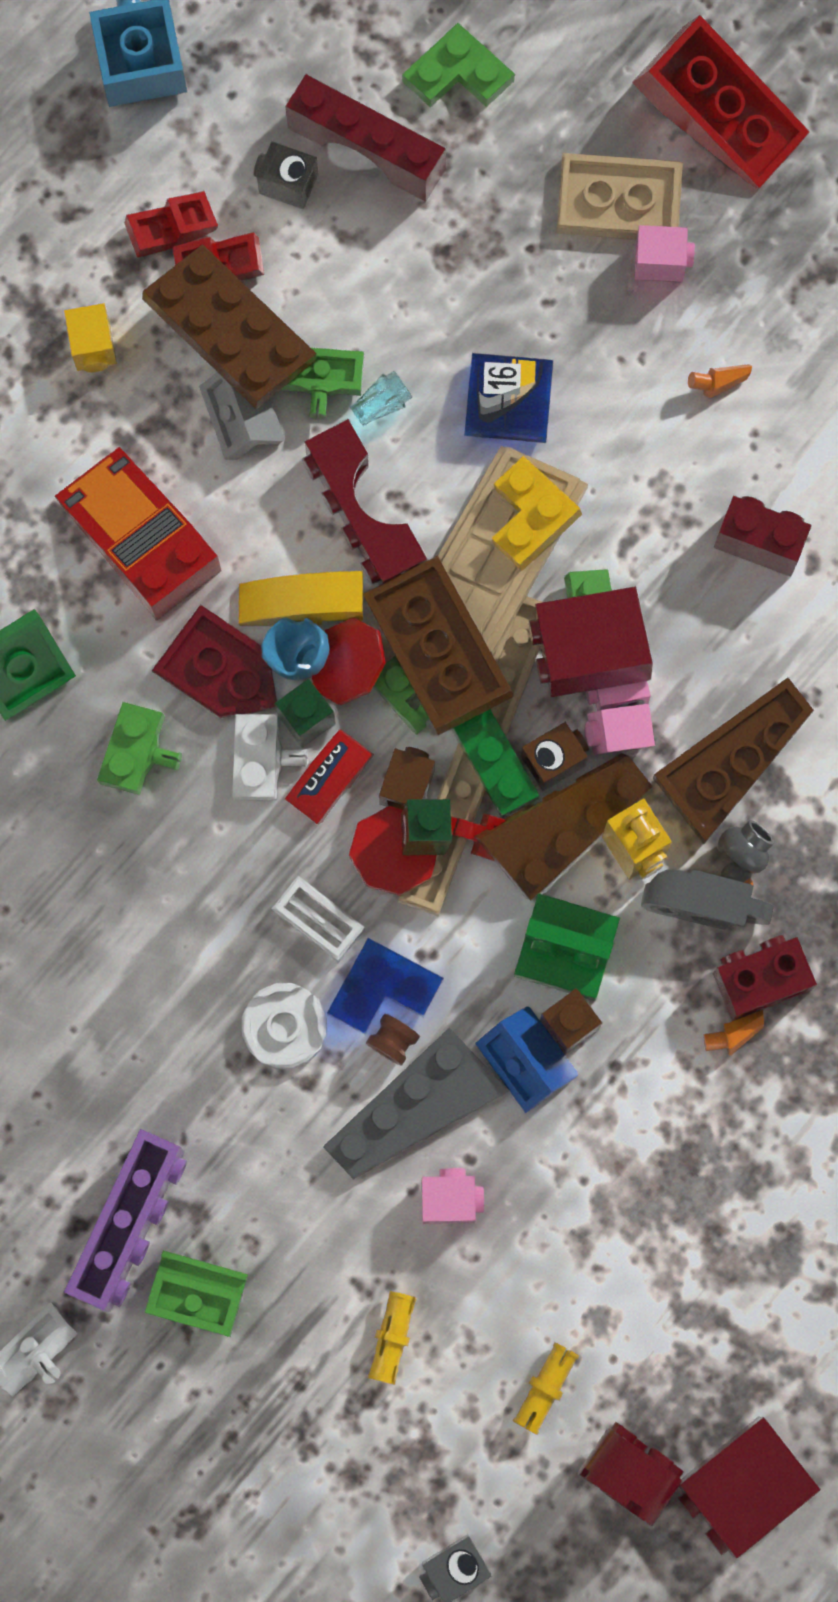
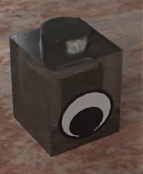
M271 141L267 153H261L258 156L254 167L253 176L257 177L259 194L304 210L318 177L317 157Z

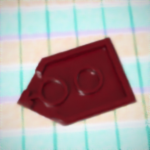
M201 604L152 669V672L219 718L276 709L275 702H277L273 673L270 666L262 658L261 645Z

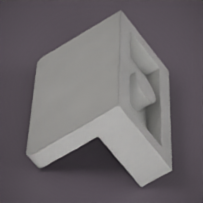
M218 372L199 386L225 460H237L257 444L279 445L285 440L271 399H268L259 408L255 409Z

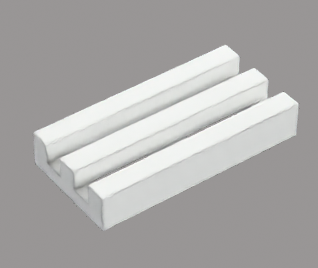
M299 876L296 877L271 908L275 914L338 963L344 957L347 950L353 946L355 940L365 931L364 926ZM300 889L350 928V933L346 936L296 897V892ZM288 902L341 943L338 948L334 947L284 908Z

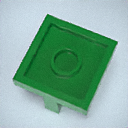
M35 609L0 630V714L6 721L76 677Z
M538 893L514 977L566 993H570L577 988L584 998L596 1001L605 968L610 958L620 917Z

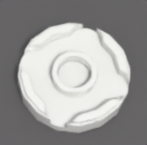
M275 983L259 990L248 1003L242 1016V1036L249 1052L260 1063L275 1069H295L310 1062L321 1050L327 1036V1017L320 1001L308 990L293 983Z

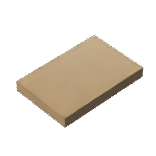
M563 153L556 233L636 239L639 225L679 227L683 162Z

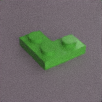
M459 23L451 28L402 74V82L430 108L457 82L488 107L515 81V73Z

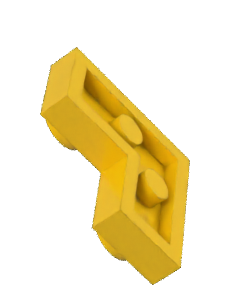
M524 456L493 483L495 490L519 513L491 539L493 544L521 571L582 515L581 508Z

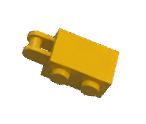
M644 798L607 820L602 839L629 880L638 874L642 879H645L659 871L664 866L662 862L668 858L666 854L672 843Z

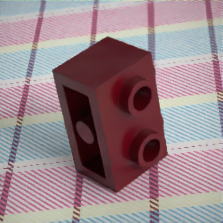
M733 495L714 548L791 577L812 525L804 522V518L794 512L781 511L779 513L766 508L765 504L750 496L739 498Z
M784 935L776 936L759 944L761 948L759 952L746 956L744 950H740L720 959L722 966L716 968L713 976L732 1021L808 993L817 986L798 937L786 941Z

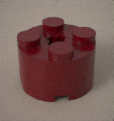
M615 1422L611 1429H606L577 1474L589 1483L594 1484L608 1497L652 1527L682 1483L680 1477L684 1471L653 1447L646 1454L645 1451L648 1446L637 1439L638 1437Z

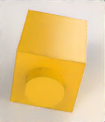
M105 303L64 310L71 354L77 371L100 372L107 369L108 365L117 364L110 320Z

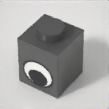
M468 1534L423 1561L422 1566L426 1572L419 1576L431 1599L434 1600L440 1596L443 1602H452L492 1577Z

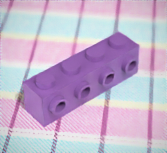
M139 1130L64 1293L106 1312H111L113 1305L121 1307L131 1286V1282L126 1281V1277L132 1264L140 1266L149 1248L150 1242L144 1238L151 1223L158 1226L167 1209L169 1201L163 1199L170 1183L178 1184L186 1168L187 1161L182 1159L185 1151L180 1146L145 1130Z

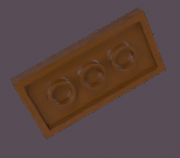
M203 244L143 290L142 300L255 409L259 408L315 362L317 353Z
M438 556L363 594L437 735L514 697L508 682Z

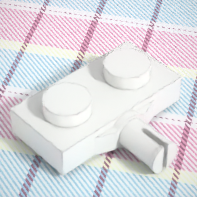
M236 714L232 797L235 800H277V782L282 766L307 767V749L283 750L279 740L280 718L277 714Z
M51 1302L0 1351V1385L12 1397L28 1384L37 1373L46 1384L56 1382L49 1372L59 1379L60 1370L51 1360L78 1334L62 1312Z

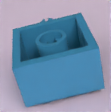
M116 0L117 7L89 12L109 107L187 92L169 0H150L144 2L140 0Z

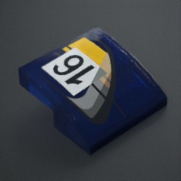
M472 353L464 436L546 443L553 360Z

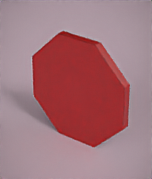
M352 617L324 630L328 635L329 655L325 666L318 674L312 676L313 685L320 694L340 706L369 694L386 664L380 631Z
M388 806L357 823L348 856L366 887L400 896L431 879L437 855H403L401 813L403 810Z

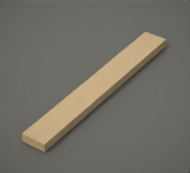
M526 596L493 655L514 697L491 708L506 737L540 650V644L532 645L529 620L535 619V604L543 602ZM458 743L437 799H450L451 816L474 823L486 790ZM452 835V842L446 854L437 855L431 879L400 895L398 902L438 917L468 839Z

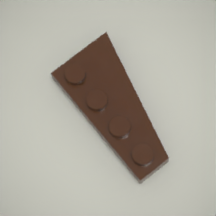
M786 678L656 772L653 779L701 842L705 844L811 716L814 709L792 681Z
M621 753L576 778V782L561 791H553L543 797V801L525 811L520 810L505 819L506 822L492 830L486 829L474 837L520 893L531 901L604 832L607 820L632 806L653 786L629 755Z

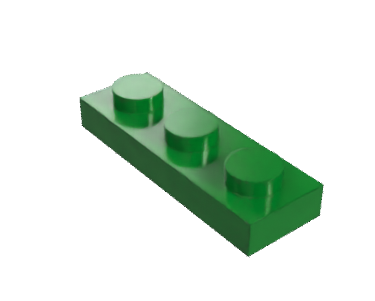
M491 709L451 729L502 819L539 800V793Z

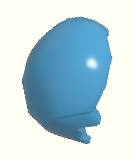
M289 618L280 619L267 631L261 644L262 658L275 673L287 680L295 681L311 678L313 675L318 674L325 666L329 655L328 635L308 618H305L303 622H296Z

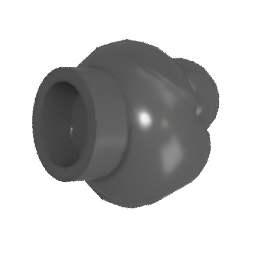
M749 820L743 827H730L722 833L718 841V851L726 852L733 863H729L723 868L721 877L754 885L750 878V873H759L766 868L769 861L768 850L774 844L772 836L760 824Z

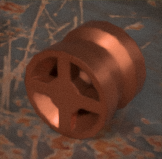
M384 1013L380 1019V1029L376 1034L369 1036L366 1044L388 1060L402 1066L406 1060V1050L410 1045L417 1043L420 1035L401 1021Z

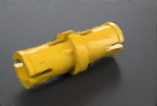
M394 1291L389 1292L381 1329H376L374 1337L378 1341L368 1378L395 1385L404 1346H408L410 1341L407 1333L417 1300L416 1297Z
M554 1342L553 1348L537 1378L532 1376L529 1382L532 1388L516 1417L512 1420L538 1435L539 1429L554 1400L560 1401L563 1395L560 1389L575 1361L579 1358L578 1354L571 1350L566 1351V1347ZM566 1351L561 1363L559 1364L564 1352Z

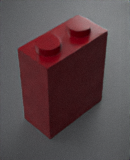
M636 586L535 604V619L529 620V631L532 645L540 644L543 658L536 659L540 684L548 683L551 697L651 680L653 662Z
M758 1416L681 1479L682 1483L679 1488L682 1493L677 1496V1499L693 1519L699 1514L711 1528L705 1535L721 1556L728 1551L737 1559L821 1489L764 1417Z

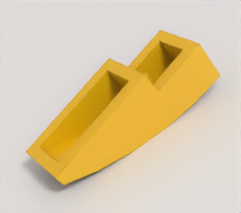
M363 571L306 573L260 579L239 584V626H273L283 618H289L296 622H303L305 618H308L318 626H322V621H346L352 617L363 621Z

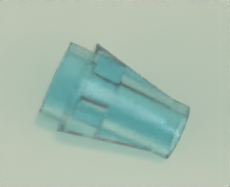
M392 371L387 376L383 373L349 407L364 427L374 420L405 408V403L413 397L398 374Z

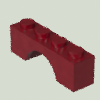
M305 74L285 106L288 129L320 146L327 143H337L359 152L376 164L384 172L391 184L425 202L446 170V148Z
M349 419L304 441L306 456L302 458L303 464L311 479L319 478L326 491L321 493L322 498L332 515L339 513L345 524V526L341 527L342 534L351 550L357 547L365 559L360 565L371 585L375 583L381 585L427 561V557L408 523L386 524L379 522L367 515L358 504L355 497L356 486L361 476L369 468L368 453Z

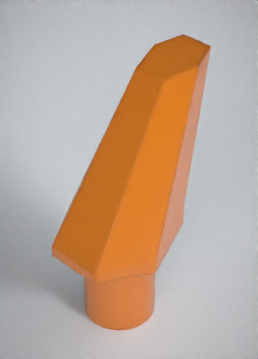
M752 365L710 368L707 374L691 372L688 377V387L704 390L705 396L713 398L746 381L751 374Z
M763 1010L729 1023H723L722 1032L703 1034L705 1050L712 1051L726 1048L729 1056L735 1053L764 1027Z

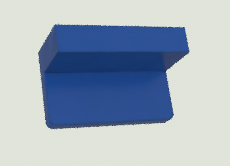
M528 1006L500 1021L475 1043L525 1113L534 1109L552 1093L578 1076L574 1066L533 1010Z

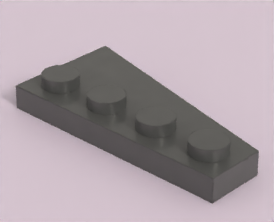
M448 1028L331 1138L323 1148L352 1179H355L400 1154L412 1145L432 1136L444 1127L471 1114L483 1105L503 1096L509 1090L466 1044Z

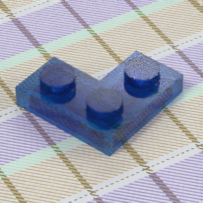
M368 938L327 1011V1015L366 1035L385 998L424 1018L444 978Z

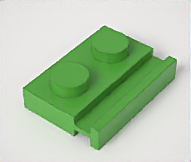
M163 1250L145 1313L231 1337L248 1274Z

